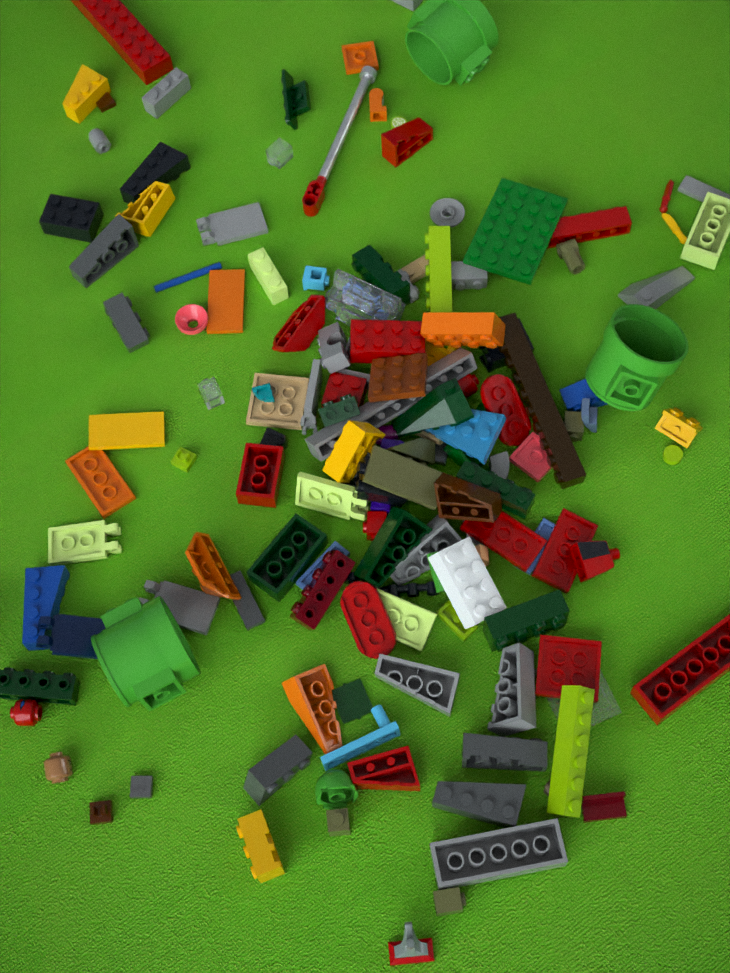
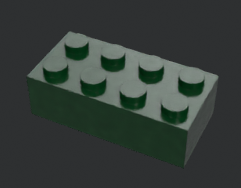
M295 514L248 569L247 576L249 581L280 602L327 546V534L298 514Z
M559 589L484 617L483 633L491 651L497 650L501 652L503 648L515 643L523 644L528 638L533 636L538 638L540 634L545 635L549 630L557 631L562 629L567 622L570 610Z

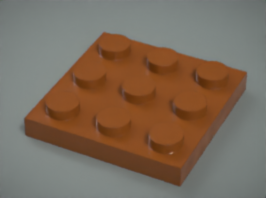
M427 353L372 359L368 390L369 403L426 396Z

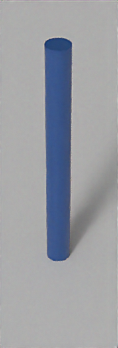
M217 262L155 285V292L157 293L208 274L209 270L222 269L221 263Z

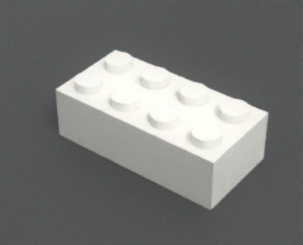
M470 536L428 557L465 629L484 621V617L507 608Z

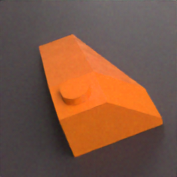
M322 664L282 682L289 702L323 752L327 754L342 747L339 721L336 720L335 714L337 705L336 701H333L332 694L334 685L326 665Z

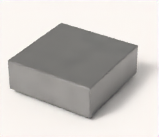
M131 776L130 798H152L153 776Z

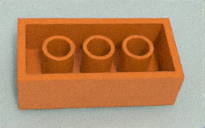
M495 312L423 313L420 334L436 348H443L444 346L479 348V346H485L494 349L504 344L506 324Z

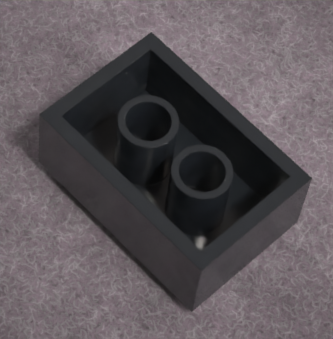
M50 194L39 223L44 234L91 243L95 239L104 214L99 202Z

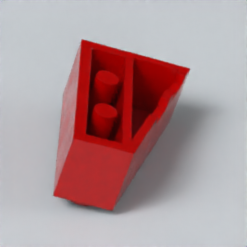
M418 117L382 133V156L395 168L433 140V128Z
M408 745L347 763L352 782L356 785L357 789L420 791V783Z

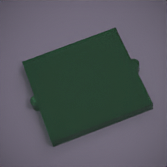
M361 679L348 684L343 683V686L332 690L333 701H336V709L343 725L355 719L360 720L362 716L371 713L373 706Z

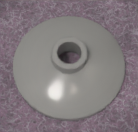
M452 198L439 199L430 209L431 220L438 226L455 227L463 221L465 216L463 205Z

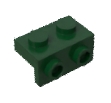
M351 394L340 397L341 401L334 403L332 400L322 404L323 408L318 410L324 426L327 427L360 415L357 397H351Z

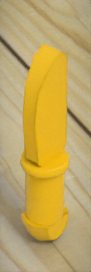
M662 213L661 217L672 233L677 236L680 243L685 244L687 236L683 234L680 227H678L675 220L669 214Z

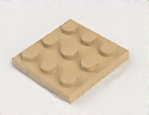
M255 373L252 387L270 383L275 402H263L256 398L251 390L246 424L302 430L300 421L304 415L309 378Z

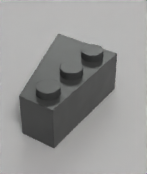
M294 735L248 770L243 787L244 790L258 806L262 805L280 787L290 781L299 770H304L311 763L310 758L313 752L297 735Z

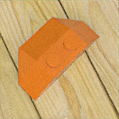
M196 532L185 554L192 567L193 574L200 582V588L205 594L240 600L242 597L209 534Z

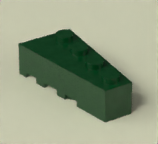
M370 244L352 254L351 265L354 271L361 274L362 280L365 284L370 285L376 297L379 296L381 301L392 308V314L410 304V283L407 280L402 281V275L398 271L394 273L392 266L388 262L384 263L382 256Z
M392 507L353 575L364 582L380 588L396 570L395 567L401 561H404L408 557L407 554L414 547H417L422 542L421 539L433 529L407 511Z

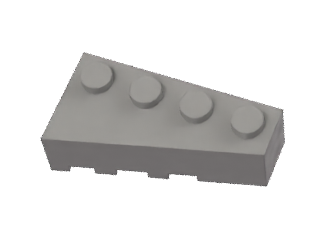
M517 643L502 650L498 671L500 680L496 684L494 691L497 693L496 701L491 707V713H493L492 722L488 723L487 728L501 737L536 728L534 652L521 643Z
M379 654L374 673L376 678L450 717L460 673Z

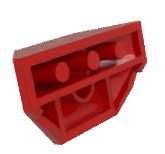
M311 294L308 300L303 302L291 314L274 337L273 351L296 352L306 351L309 348L311 342L319 334L318 330L322 329L325 324V297L323 295Z

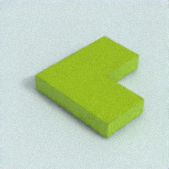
M450 600L436 611L437 616L463 642L478 629L477 625L468 629L464 628Z

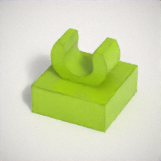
M180 447L174 454L171 464L188 473L196 461L197 455Z

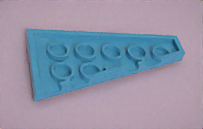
M471 409L474 418L457 426L450 427L449 424L439 426L437 430L432 428L423 430L427 433H432L436 438L453 448L466 452V455L478 459L480 463L485 465L503 428L506 417L504 414Z

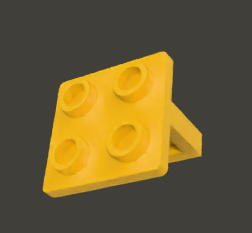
M676 407L663 410V415L655 429L685 448H689L698 432L703 428L699 425L700 422L692 417L690 419L683 416L684 412Z

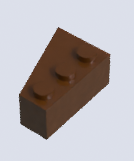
M444 472L434 482L439 518L494 523L502 513L501 496L497 492Z

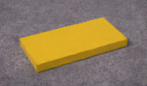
M164 411L89 415V450L165 447Z

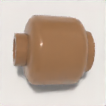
M62 752L51 753L50 758L44 761L46 779L52 781V784L69 781L68 777L73 774L71 758L63 755Z

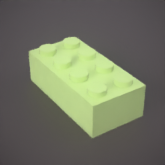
M707 192L685 242L681 259L715 270L730 234V199Z

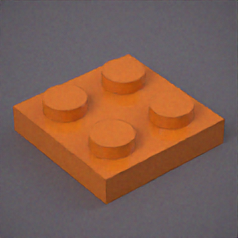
M374 41L341 45L346 75L360 73L364 66H371L376 71L379 70Z

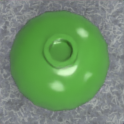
M328 770L319 777L315 785L317 804H323L325 809L344 808L347 806L346 802L352 800L353 803L358 797L357 787L353 784L350 774L342 770Z

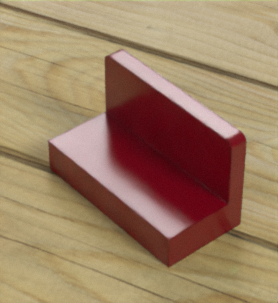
M625 791L582 796L581 811L583 822L626 818Z

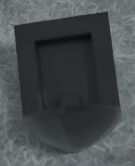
M267 427L260 444L282 446L285 450L288 447V439L286 435Z

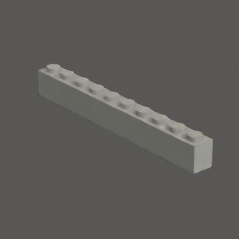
M459 348L428 366L426 395L437 386L453 378L459 380L478 369L472 352ZM423 397L367 402L359 407L360 415L327 426L306 438L305 441L311 454L319 461H323L332 453L334 444L341 436L343 427L348 420L370 423L374 427L379 428L407 411Z

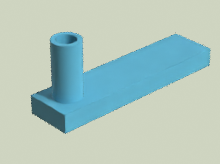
M377 705L371 709L380 729L321 756L320 759L325 771L400 736V730L396 721L390 722L382 705Z

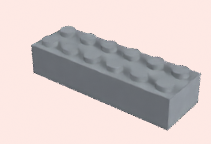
M558 818L430 843V852L438 890L564 867L568 863Z

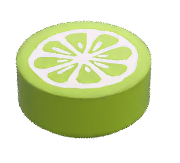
M402 116L394 117L391 120V129L407 123V120Z

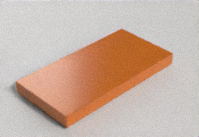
M245 269L209 270L207 334L243 333Z
M88 446L65 460L67 466L103 519L136 499L103 450H89Z

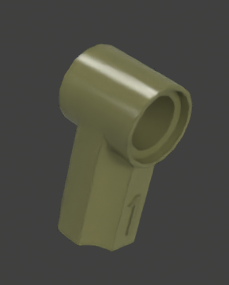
M570 239L556 244L557 254L560 259H564L570 273L574 275L581 273L585 269V264L579 254L576 240Z

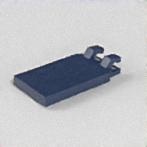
M56 614L53 615V618L40 616L38 628L52 630L51 637L39 635L36 639V647L50 649L52 655L98 659L92 646L91 636L102 632L106 628L100 618Z

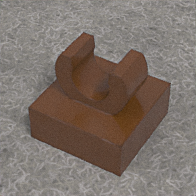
M111 800L89 803L91 825L113 823Z

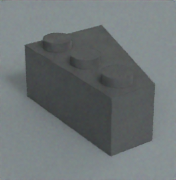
M120 293L103 302L106 315L110 317L112 325L116 328L129 353L149 344L148 338L150 335L145 327H141L139 323L141 319L137 312L134 313L131 307L133 305L128 296L125 297L123 293Z

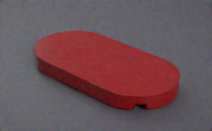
M501 374L491 375L485 379L481 386L480 394L483 405L487 412L504 414L506 417V421L498 436L500 441L507 446H520L529 436V431H531L530 419L512 380Z
M356 581L349 584L342 593L340 605L359 651L365 656L378 659L379 654L389 655L396 645V632L378 590L372 584L364 581Z

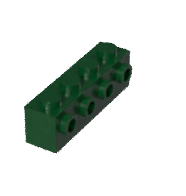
M465 460L456 475L457 478L499 493L502 508L523 519L526 518L534 504L536 494L530 489L519 487L512 480L503 479L495 472L481 468L475 462Z
M9 667L0 670V699H35L37 702L76 705L80 681L75 674L63 673V675H56L51 671L36 673V671L24 669L22 672Z

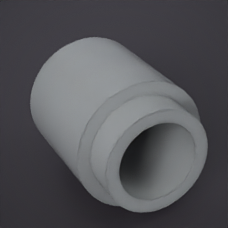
M98 128L90 131L89 141L96 152L100 154L106 153L110 149L111 143L105 133Z

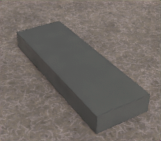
M241 571L231 574L230 576L242 597L240 600H232L247 631L265 623V619Z

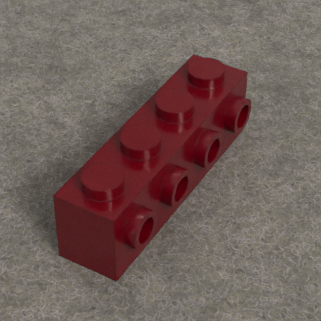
M338 550L328 551L322 559L323 564L312 574L313 580L310 585L307 584L301 592L303 596L300 601L295 602L291 608L290 618L308 630H315L356 562Z

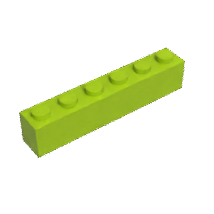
M429 226L428 233H425V243H428V249H425V260H428V265H425V276H429V281H426V292H429V298H426V309H429L430 312H452L450 226Z
M562 685L547 813L580 818L595 689L580 685Z

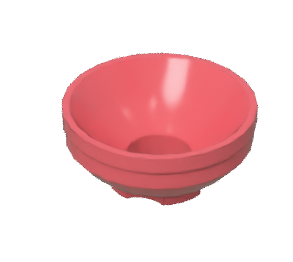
M188 304L177 311L175 323L182 333L195 335L206 328L208 315L202 306ZM191 321L198 322L195 328L188 327V324Z

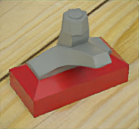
M405 922L402 941L388 942L390 966L434 962L432 938L417 939L412 922Z

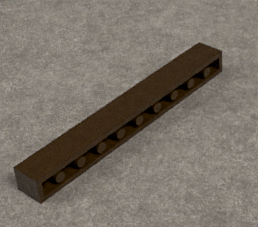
M516 313L501 316L499 318L506 324L504 344L503 346H498V348L506 357V367L510 368L512 381L519 388L518 393L521 401L524 400L527 416L532 418L533 430L536 434L538 433L540 446L547 453L548 465L553 467L555 472L554 479L557 484H560L562 489L583 483L586 473Z

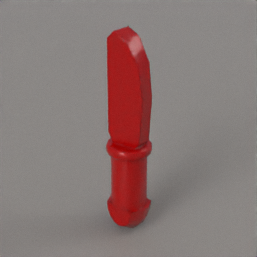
M672 180L666 185L659 208L661 213H666L668 210L667 207L674 185Z

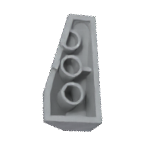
M439 514L426 524L433 530L421 539L422 542L407 554L408 557L401 561L395 567L396 570L391 574L390 577L398 586L419 577L421 573L431 570L427 554L441 551L462 540L444 518H439Z

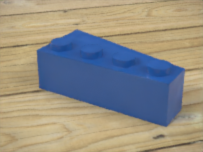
M586 379L559 390L567 411L581 412L582 398H590V407L607 405V403L603 402L593 393Z
M65 565L25 568L22 644L28 651L46 650L45 648L36 647V639L39 635L51 637L52 630L38 628V620L40 616L53 618V615L59 614L62 596L64 597L66 590L65 585L70 576Z

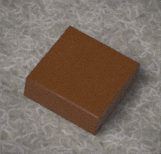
M108 91L96 102L97 107L102 113L116 106Z

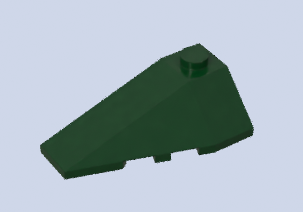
M453 378L429 392L392 421L398 437L421 433L425 429L432 428L437 430L439 426L449 424L450 427L457 426L474 418V415L456 378Z

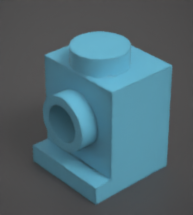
M305 266L302 279L303 289L306 291L307 289L324 291L325 286H329L330 283L327 268Z

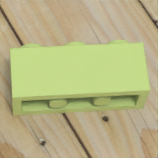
M264 247L247 254L250 268L272 305L288 299L287 285Z

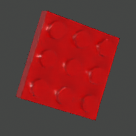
M540 634L535 696L561 699L562 685H580L595 689L593 702L597 703L602 641Z

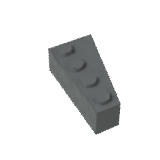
M118 214L70 264L69 269L72 276L85 288H88L139 247L133 226Z

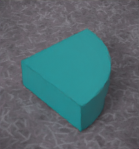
M270 383L252 387L253 394L259 400L275 402Z

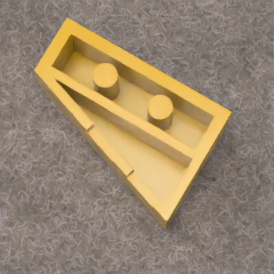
M82 64L62 103L67 117L80 124L97 107L96 102L107 91L109 94L111 93L108 79Z
M154 181L140 193V198L134 203L130 202L125 211L122 213L118 212L115 215L116 217L120 214L133 226L135 233L151 237L176 199L170 185Z
M348 420L343 427L341 436L334 444L332 453L326 459L322 471L338 483H350L357 473L359 461L361 462L368 452L371 453L376 441L379 438L383 439L386 434L370 423Z
M260 809L238 818L239 825L236 826L240 839L244 838L246 845L243 846L247 859H251L253 866L250 869L254 879L258 878L260 883L285 874L263 811Z

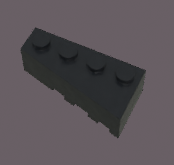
M159 142L120 188L123 201L127 204L130 202L134 203L140 198L139 194L154 181L168 184L170 181L178 179L180 177L179 174L191 169L188 155Z

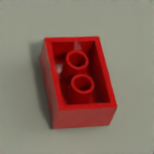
M255 443L245 444L236 490L238 504L276 508L285 462V452L282 446Z

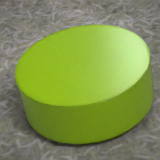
M676 445L667 446L663 452L664 461L670 465L680 463L683 457L682 449Z

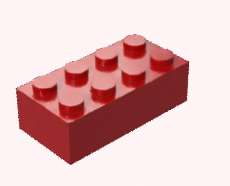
M351 319L350 363H372V359L425 353V338L420 334L422 321Z

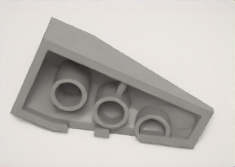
M681 266L633 283L621 291L618 297L627 305L638 304L657 309L692 282L695 277Z

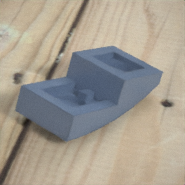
M582 398V421L591 432L597 433V407H590V398Z

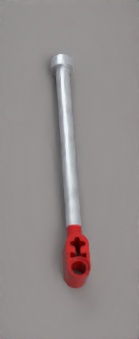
M364 66L359 74L361 79L319 175L316 180L309 183L305 191L302 203L306 216H316L325 199V184L366 91L377 77L376 69L371 66Z

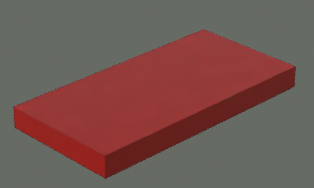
M563 508L531 576L567 594L577 575L569 547L576 542L592 541L598 525Z
M502 511L494 523L465 520L460 527L462 531L525 573L547 543L546 539L504 511Z

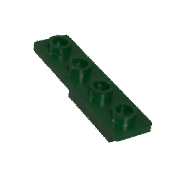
M283 69L281 81L283 84L282 94L284 96L283 106L286 113L285 122L296 130L298 129L297 116L311 110L309 86L305 80L294 85L293 77Z

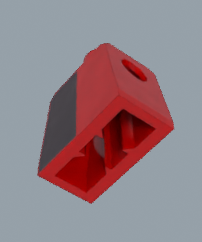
M605 540L576 542L569 547L580 583L614 568L613 560L620 559L618 548L609 549Z

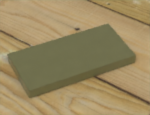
M374 445L362 482L435 510L437 508L434 482L443 472Z

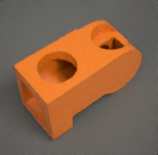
M374 88L369 92L370 122L387 121L386 106H383L384 93L381 89Z

